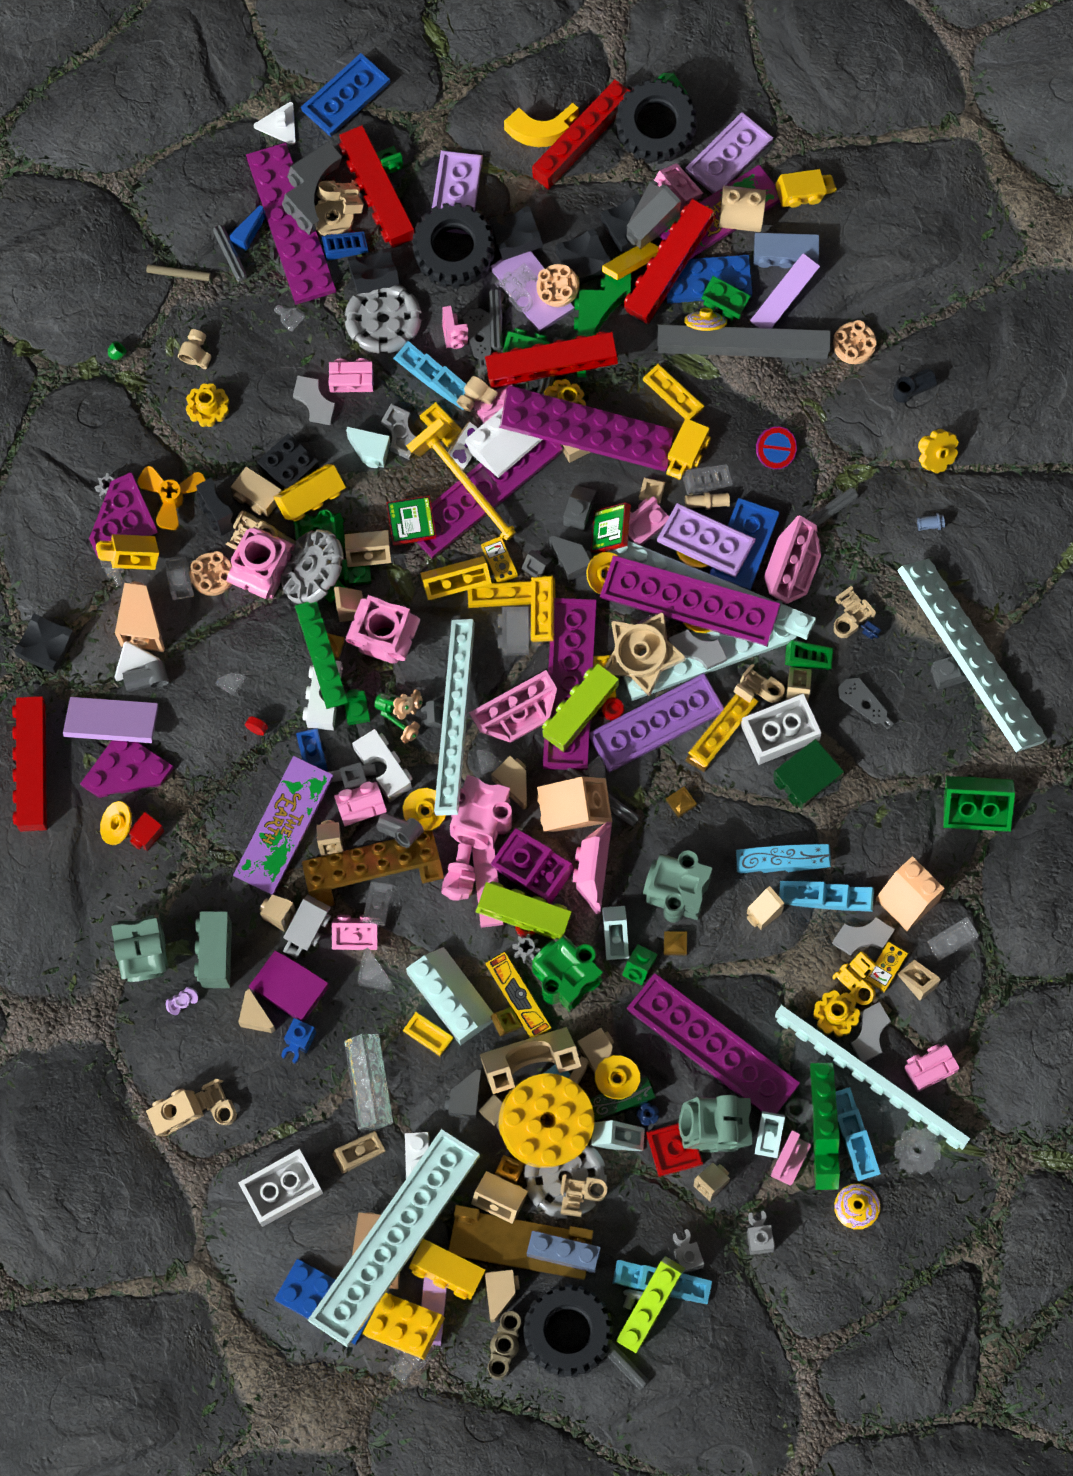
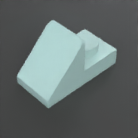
M762 1111L755 1154L773 1158L778 1157L785 1115Z

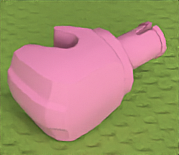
M458 844L456 862L448 865L449 872L444 878L441 892L451 900L469 899L472 894L475 869L469 865L471 845Z

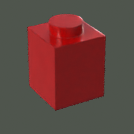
M144 812L128 833L131 838L130 843L139 850L144 848L148 851L163 834L164 829L160 823Z

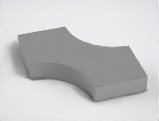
M297 376L293 398L307 406L310 413V422L331 425L335 403L326 400L321 395L318 379Z
M391 404L381 421V424L387 427L392 434L390 451L410 460L413 453H411L406 445L416 438L408 427L410 412Z
M689 630L668 638V641L685 658L699 661L707 670L727 661V657L718 640L710 642L699 640Z
M877 918L863 927H851L844 924L832 944L850 956L862 947L872 946L883 949L895 929Z
M880 1002L860 1012L862 1030L858 1038L851 1043L856 1055L863 1063L882 1054L879 1043L880 1034L891 1022Z

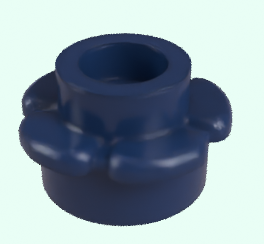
M868 620L864 625H861L864 628L862 633L871 640L874 637L879 638L878 635L882 630Z
M644 1103L637 1110V1118L640 1119L643 1125L655 1124L659 1119V1110L655 1105Z

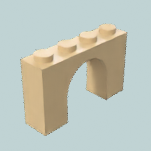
M567 1027L480 1054L493 1094L514 1088L512 1075L518 1069L532 1063L552 1062L556 1065L559 1073L581 1067L576 1046Z

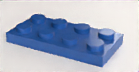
M360 53L302 105L301 110L332 137L390 84V79Z
M749 255L690 259L667 294V303L704 301L701 299V296L712 275L752 297Z
M738 498L728 526L755 538V543L736 578L713 567L710 574L751 591L779 517V512Z
M297 1259L274 1300L309 1319L335 1282V1279ZM372 1313L352 1340V1344H357Z

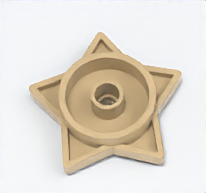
M663 613L652 617L642 624L634 625L616 621L612 622L615 650L604 668L613 675L631 677L648 696L651 695L662 671L686 660L685 656L667 640L666 621ZM646 650V653L640 656V652Z

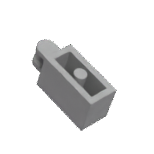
M307 894L283 937L288 940L283 952L297 959L302 949L307 951L311 945L315 947L321 937V934L318 933L321 926L326 927L331 918V915L328 914L331 907ZM293 943L299 946V948L296 949L295 947L291 946V944Z

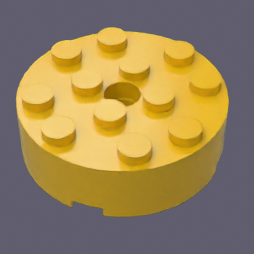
M538 1074L520 1082L506 1095L499 1112V1131L509 1152L519 1161L537 1168H552L575 1159L588 1145L594 1129V1112L587 1094L574 1081L558 1074ZM542 1115H548L551 1125L549 1127H544L541 1124Z

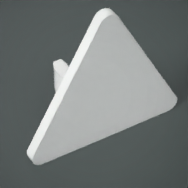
M289 102L254 124V128L294 145L296 140L293 103Z
M126 641L123 644L115 679L120 681L123 679L122 673L143 668L147 663L160 659Z

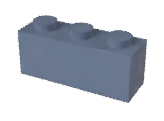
M755 233L753 265H758L762 268L770 266L791 268L803 253L818 264L819 235Z
M536 1231L531 1233L527 1250V1257L592 1273L596 1271L600 1254V1247Z

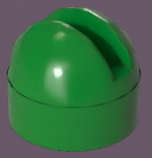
M114 341L108 348V356L113 360H119L127 353L125 347L117 341Z

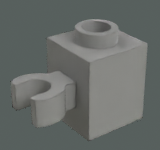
M761 1211L760 1221H755L752 1213L748 1215V1221L753 1226L747 1229L750 1255L774 1251L771 1225H763L766 1220L764 1211Z
M688 1229L684 1230L686 1235L684 1240H679L677 1234H673L674 1243L680 1246V1248L674 1250L676 1261L686 1268L683 1274L704 1267L697 1242L689 1244L691 1235Z

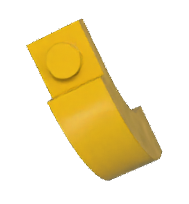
M572 103L557 117L549 121L534 120L518 108L504 120V130L522 144L533 147L552 146L579 117V108Z

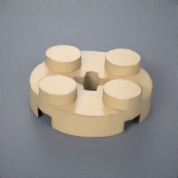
M339 198V201H325L322 199L318 201V204L315 206L319 219L316 231L321 237L349 233L351 231L354 214L343 213V200ZM331 213H334L335 216H338V218L335 219V221L327 219L330 217Z

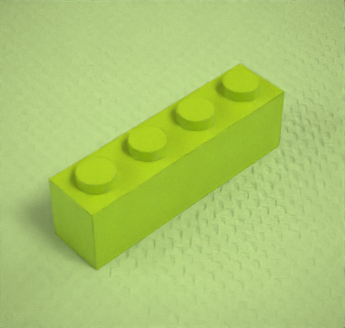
M599 664L594 669L590 667L583 677L585 678L580 685L576 684L570 692V698L566 702L563 700L556 709V715L553 718L549 717L542 726L543 737L562 752H565L619 686V679Z
M493 881L485 883L476 909V913L528 931H533L536 934L551 939H560L564 935L571 915V911H568L567 907L563 905L548 904L541 897L534 896L531 898L525 896V893L520 890L512 889L511 891L503 888L502 884Z
M666 1256L662 1259L616 1342L635 1353L638 1352L686 1269L685 1267Z

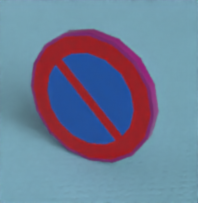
M780 426L764 430L758 437L756 444V454L759 461L765 467L771 469H782L788 466L793 461L797 451L794 435L788 429Z

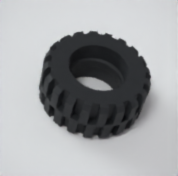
M656 78V82H650L647 79L640 86L638 83L632 86V91H627L623 95L624 99L618 105L616 123L620 142L624 144L625 150L628 153H633L634 158L638 160L641 158L645 159V163L651 164L652 161H657V164H664V160L669 159L671 162L676 159L678 154L681 156L686 152V148L690 147L696 133L697 117L692 98L689 94L684 93V88L680 85L678 87L674 86V82L670 80L665 83L660 78ZM653 104L669 107L675 113L677 120L674 131L660 139L644 136L637 127V116L643 108Z
M455 202L454 206L444 203L442 204L443 208L438 209L435 206L431 209V214L425 213L421 217L422 222H418L415 227L416 233L413 234V250L416 263L423 275L428 276L429 280L434 284L439 282L440 286L445 288L448 285H452L453 289L459 288L460 284H464L467 287L471 285L472 280L479 281L482 278L481 274L487 273L490 269L489 264L493 262L495 251L493 232L488 220H484L483 214L479 210L475 212L472 206L466 205L464 208L461 203ZM453 229L465 231L474 241V248L470 255L456 262L445 261L436 255L434 243L442 233Z
M565 1285V1287L560 1288L558 1286L551 1288L552 1290L540 1294V1297L533 1301L530 1310L526 1314L524 1339L527 1350L534 1359V1362L549 1374L553 1373L563 1378L565 1376L574 1378L581 1374L586 1375L593 1368L598 1367L609 1352L613 1337L610 1313H608L604 1302L600 1301L596 1294L586 1291L583 1287L579 1286L577 1288L572 1287V1285ZM575 1310L581 1313L590 1325V1338L587 1344L575 1353L559 1352L551 1346L547 1339V1324L550 1318L559 1311Z

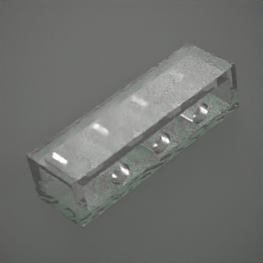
M360 1034L345 1040L344 1044L358 1130H377L393 1124L379 1034Z

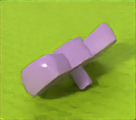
M186 987L178 995L167 999V1011L172 1015H178L181 1008H186L189 1003H197V991L191 987Z

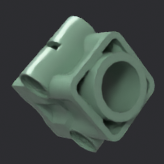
M683 851L678 859L660 853L658 860L654 859L651 864L644 886L643 894L647 895L646 903L664 908L663 914L665 919L672 923L680 921L683 916L698 920L701 912L702 896L708 890L712 867L699 864L697 855L692 851ZM676 906L678 909H671L670 907Z
M160 914L149 915L136 921L127 919L115 921L111 927L121 979H127L128 982H137L163 976L164 972L168 969Z
M723 1095L716 1098L696 1097L683 1103L679 1117V1132L684 1149H699L700 1152L704 1153L734 1152L741 1147L752 1145V1132L749 1126L750 1098H737V1096Z

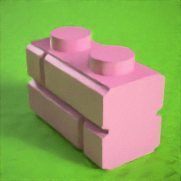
M359 358L356 359V362H347L345 359H335L334 362H329L330 392H373L372 361Z
M365 782L359 788L353 790L345 789L334 796L344 826L387 812L377 782Z
M937 1044L927 1050L928 1054L920 1057L918 1054L907 1060L908 1064L904 1069L917 1093L958 1072L959 1066L947 1045L940 1047Z

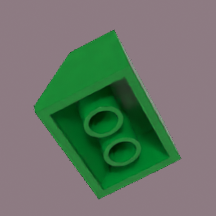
M946 776L943 828L1011 832L1015 798L1013 779Z

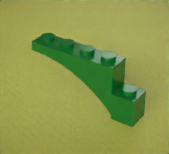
M631 273L619 280L605 274V278H601V290H579V297H575V310H579V317H574V330H578V336L589 337L599 332L610 314L631 292ZM587 370L577 372V377L586 378Z
M306 602L296 605V613L326 709L347 704L348 701L317 602L312 604Z
M810 1063L815 1190L839 1189L840 1170L838 1158L839 1127L833 1063Z

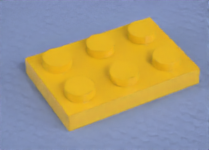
M385 1293L375 1307L363 1334L368 1338L425 1360L445 1317L442 1314Z

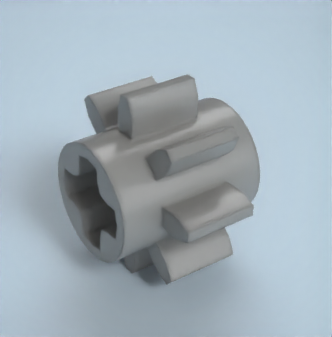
M106 473V476L102 479L98 477L99 485L95 486L96 492H100L101 500L105 498L111 481L118 478L117 475L111 477Z
M530 934L523 939L518 936L519 943L512 945L513 949L518 950L514 957H521L523 963L526 962V959L533 961L535 958L534 954L540 952V949L535 947L538 944V939L532 941ZM525 945L530 946V949H528L527 953L523 952V948H525Z

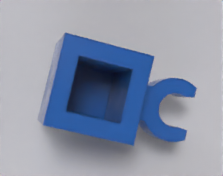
M294 1018L284 1037L289 1047L282 1051V1058L285 1059L287 1054L292 1052L295 1054L292 1062L296 1064L300 1058L299 1050L305 1053L308 1052L316 1035L315 1027Z

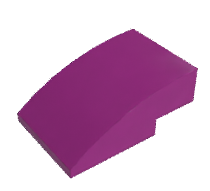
M516 828L490 864L533 896L545 899L548 904L552 903L574 871L572 863L553 853L552 849Z
M274 951L251 982L249 988L284 1013H288L295 1019L304 1022L328 990L329 985L298 963Z

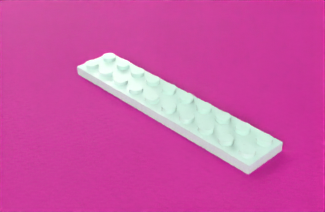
M930 559L900 567L897 570L1015 752L1034 747L1046 741L1047 738L1042 728L1037 724L1030 710L1023 703L1019 693L1008 680L1006 673L1001 669L994 655L989 651L983 642V638L978 634L971 620L966 616L958 600L953 596L947 583L941 578Z
M441 1129L308 1321L348 1347L479 1159L480 1154Z

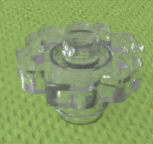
M912 1127L909 1130L903 1131L901 1140H897L894 1145V1156L897 1159H901L899 1162L900 1168L910 1174L915 1172V1170L921 1175L932 1171L934 1162L939 1161L941 1157V1145L935 1143L936 1135L926 1128L918 1131ZM919 1148L921 1154L916 1153L913 1149Z

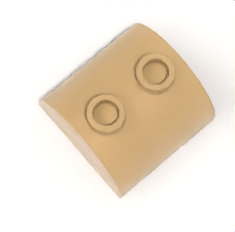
M723 185L719 227L761 232L766 190Z

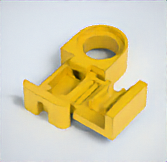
M862 951L850 964L842 965L840 970L833 975V980L838 978L851 991L849 995L857 1003L867 1005L873 1002L876 992L862 978H865V973L869 969L873 970L877 964ZM863 958L870 965V967L866 965L861 959ZM861 988H867L870 991L871 996L869 1000L863 1001L860 999L859 990Z

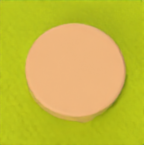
M554 264L539 272L537 293L540 299L547 305L556 308L564 307L570 304L577 296L579 279L576 273L568 266Z
M863 321L849 322L842 325L835 332L833 348L836 355L842 361L849 364H861L869 360L874 354L876 337L872 329L865 325Z
M217 551L205 553L191 563L190 578L198 592L207 596H216L227 591L232 585L227 582L232 564L222 553Z

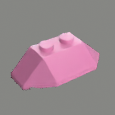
M800 515L778 537L764 575L769 594L785 604L807 595L821 557L819 539L816 533L817 525Z
M545 670L469 712V715L480 733L511 743L542 726L551 716L557 687Z
M606 822L583 839L581 847H577L575 860L579 861V868L574 869L573 882H577V891L596 914H601L612 822Z

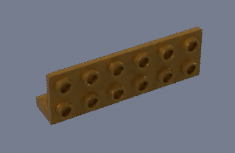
M433 831L423 832L408 848L401 846L395 839L346 850L342 853H333L302 861L309 895L328 906L335 905L331 889L419 868L422 884L444 879Z
M456 1205L449 1252L462 1258L581 1280L585 1279L586 1271L527 1257V1250L532 1231L591 1245L593 1230L570 1226V1229H564L521 1220H515L512 1224L497 1216L479 1213V1209Z

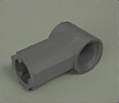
M162 660L152 661L143 668L122 673L127 692L147 687L160 688L169 684L165 664Z
M385 813L379 817L376 825L378 831L394 837L401 846L406 848L410 847L424 832L422 825L413 818L405 821Z

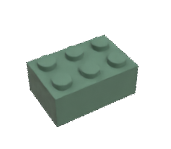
M200 912V919H196V932H198L199 941H195V954H198L199 963H195L194 966L195 977H197V981L201 983L203 988H230L232 921L228 912Z

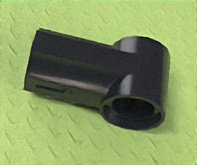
M928 368L909 377H900L893 390L894 399L900 403H905L911 397L936 387L937 382L933 371ZM899 388H906L908 392H903Z

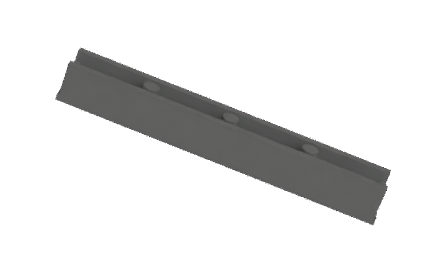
M658 325L657 346L658 353L827 359L828 352H830V331L723 327L718 330L703 331L692 329L689 326Z

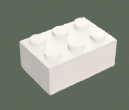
M804 694L742 718L741 727L758 765L805 747L814 739L820 741L821 731Z
M300 1149L238 1182L262 1227L323 1194Z

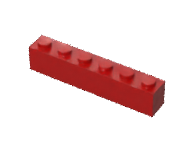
M614 79L532 166L533 178L549 190L616 119L618 105L620 101H623V95L627 91L630 92V90Z
M361 125L340 134L339 150L342 156L346 155L348 158L346 163L349 171L355 173L357 187L360 190L363 189L365 196H363L368 208L372 207L374 211L372 213L376 225H381L383 229L381 235L385 243L389 242L391 248H395L413 240L414 228L363 126Z
M694 199L689 204L684 205L680 219L672 224L667 239L661 241L658 247L659 252L655 258L652 257L647 264L648 269L645 274L639 276L635 284L636 288L626 296L624 307L627 313L646 324L650 323L716 219L713 210Z
M599 332L594 336H578L573 340H557L552 344H536L531 348H515L510 352H494L489 356H485L491 388L618 364L612 332Z
M43 696L16 698V705L12 706L13 718H16V726L12 728L13 739H16V747H13L12 750L13 760L16 761V769H13V781L16 782V790H13V803H16V811H13V824L18 827L20 832L47 830L46 702Z

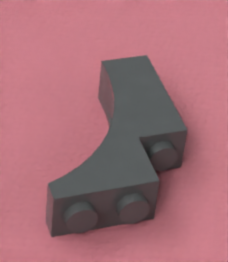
M329 142L293 164L287 176L289 182L295 188L285 194L282 206L285 212L297 221L300 229L305 230L308 235L316 231L319 222L314 204L315 190L327 175L339 168L342 156Z

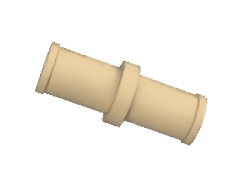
M705 492L704 495H685V507L689 509L705 508V510H709L710 507L730 506L729 493L710 494Z

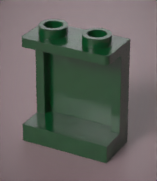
M814 739L774 771L773 782L780 790H785L789 795L787 796L788 800L794 807L798 806L802 810L810 800L829 785L840 781L843 778L844 771L820 743Z

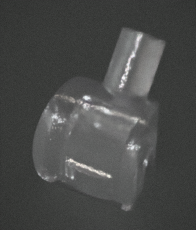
M277 305L274 309L277 314L281 315L282 324L291 332L306 317L304 314L299 313L296 308L285 309L281 305Z
M100 560L107 577H113L117 587L123 585L124 580L121 573L124 572V568H112L111 561Z

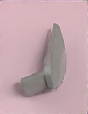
M631 1289L623 1291L624 1295L627 1296L623 1307L632 1310L635 1299L639 1300L643 1292Z

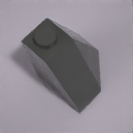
M653 180L647 186L627 225L626 236L632 245L636 244L642 249L671 227L675 221L677 222L680 219L681 200L668 186L662 184L659 187L658 183Z

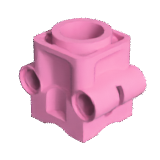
M257 527L247 529L231 558L232 568L228 574L227 582L244 590L247 589L249 592L266 600L269 597L273 599L281 583V574L286 568L287 562L291 561L292 554L290 551H294L295 545L277 536L274 537L273 534ZM260 557L269 558L266 562L262 564L252 563L255 559Z
M369 595L367 599H361L354 615L355 620L352 621L346 636V642L357 646L362 654L389 663H397L399 660L405 661L412 644L411 639L414 638L420 623V618L411 614L409 608L391 604ZM381 628H389L393 630L390 634L386 636H377L374 634L377 630Z
M467 775L463 788L460 789L458 815H451V837L461 844L471 845L474 849H486L487 846L489 849H493L498 834H507L512 828V809L509 805L510 788L502 785H488L477 777Z

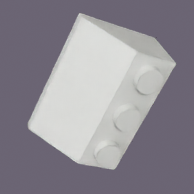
M503 407L465 439L470 454L498 478L543 440L499 428Z

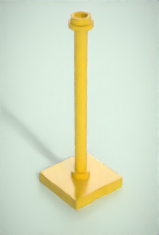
M438 418L406 447L411 453L420 457L433 448L501 530V538H504L506 541L511 539L516 534L514 526L509 527L440 444L441 439L453 428L448 422Z

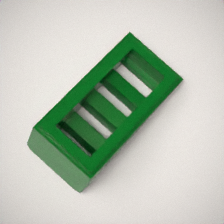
M794 640L787 644L785 665L814 669H832L833 648ZM803 651H806V659H803ZM812 652H815V661L812 660ZM821 653H825L824 662H820Z

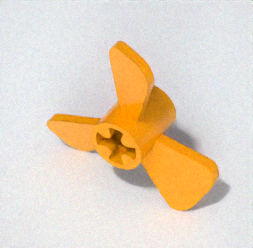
M147 466L138 478V485L141 489L160 494L163 505L156 518L157 525L164 529L176 530L179 527L176 508L182 505L183 494L197 491L196 485L205 481L202 473L196 472L178 484L174 480L164 481L153 467ZM168 492H173L171 494L172 498H167Z

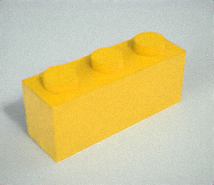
M326 464L273 496L286 520L298 521L305 517V512L310 509L313 511L323 506V501L328 498L331 500L341 494L340 491L346 487L335 466Z
M484 556L420 573L428 600L492 583Z
M425 1239L419 1245L409 1266V1269L412 1270L415 1276L419 1278L427 1277L433 1280V1284L442 1289L447 1287L453 1290L454 1295L461 1299H472L485 1272V1269Z

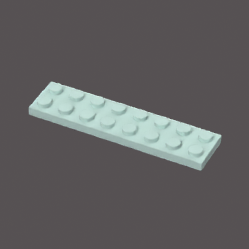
M774 627L769 645L766 647L715 631L707 633L692 631L690 633L699 640L708 642L718 640L727 657V661L707 670L699 661L686 658L684 662L661 672L651 694L694 679L703 673L707 674L784 646L791 640L797 641V637L794 634ZM642 650L640 656L644 655L646 650ZM623 676L633 701L647 696L631 677Z

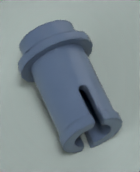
M936 513L935 516L917 517L918 531L936 528L941 530V528H945L944 515Z

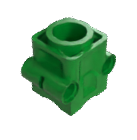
M566 935L549 942L532 961V972L542 982L544 1001L551 1005L560 1002L569 1013L579 1005L581 998L586 993L594 991L603 983L601 978L603 972L595 965V950L593 947L584 944L577 948ZM584 957H587V958H589L590 960H588V961H582V960H580V959H582V958H584ZM549 988L557 989L555 992L548 991Z

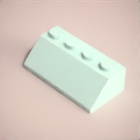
M444 947L424 955L406 968L407 975L460 1046L493 1022L490 1017L493 1012Z

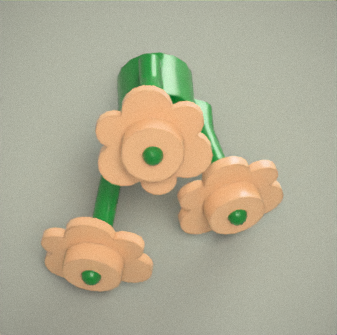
M415 689L410 697H407L406 694L396 696L394 694L380 693L375 700V708L381 710V716L388 718L404 730V734L401 736L402 742L406 744L417 737L420 728L417 722L414 721L406 727L393 717L390 712L397 715L399 719H404L410 713L415 715L417 709H420L422 706L420 691Z

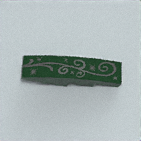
M645 1076L640 1078L637 1090L630 1097L611 1099L603 1094L589 1099L594 1112V1122H601L612 1116H618L656 1098V1094L649 1077Z

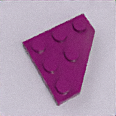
M132 473L112 480L89 537L97 558L96 544L100 541H111L112 534L151 536L158 533Z
M112 740L80 785L98 798H102L111 794H122L138 791L141 788L161 786L174 767L137 742Z

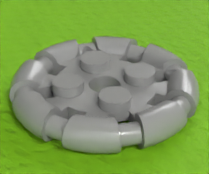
M399 284L390 288H381L369 293H360L352 296L345 310V316H347L345 326L349 336L353 341H357L361 348L372 353L379 354L386 351L393 353L401 350L407 341L415 338L421 326V319H419L421 309L415 296L406 292L407 289ZM387 292V297H379V293ZM400 298H402L405 301L401 305L398 302ZM364 299L367 300L365 306L361 303ZM385 314L389 317V320L381 323L377 318ZM411 315V319L405 320L404 316ZM355 317H362V321H356ZM400 330L404 332L402 336L397 335ZM366 331L370 334L368 337L363 336ZM379 340H387V343H379Z
M323 529L305 533L296 540L294 551H290L292 554L291 561L287 562L286 568L281 574V584L284 593L294 603L302 604L309 602L312 604L319 601L328 594L327 590L330 586L335 585L341 573L342 566H340V561L343 560L341 543L332 532Z
M586 1146L582 1152L586 1155L583 1161L577 1156L568 1163L552 1168H537L526 1164L524 1179H526L527 1187L525 1189L528 1191L527 1194L532 1203L537 1208L541 1207L545 1210L547 1215L567 1219V1216L570 1215L561 1214L563 1197H566V1193H564V1196L560 1194L562 1184L559 1180L560 1173L567 1171L572 1175V1179L587 1181L588 1170L594 1169L595 1176L590 1178L600 1179L607 1183V1175L604 1174L603 1168L605 1167L604 1160L594 1147ZM542 1177L543 1185H536L535 1178ZM594 1184L591 1186L590 1191H592L591 1194L598 1197L603 1194L604 1188L600 1184ZM548 1194L555 1198L552 1203L545 1200ZM584 1200L583 1203H580L582 1215L596 1206V1201Z

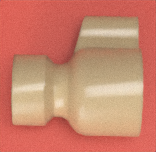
M191 329L188 335L189 341L182 344L178 358L187 364L198 365L203 369H207L212 357L200 347V345L204 344L206 335L199 330Z
M472 376L464 387L465 394L461 395L456 402L464 410L470 412L475 406V401H481L490 405L498 393L478 377Z

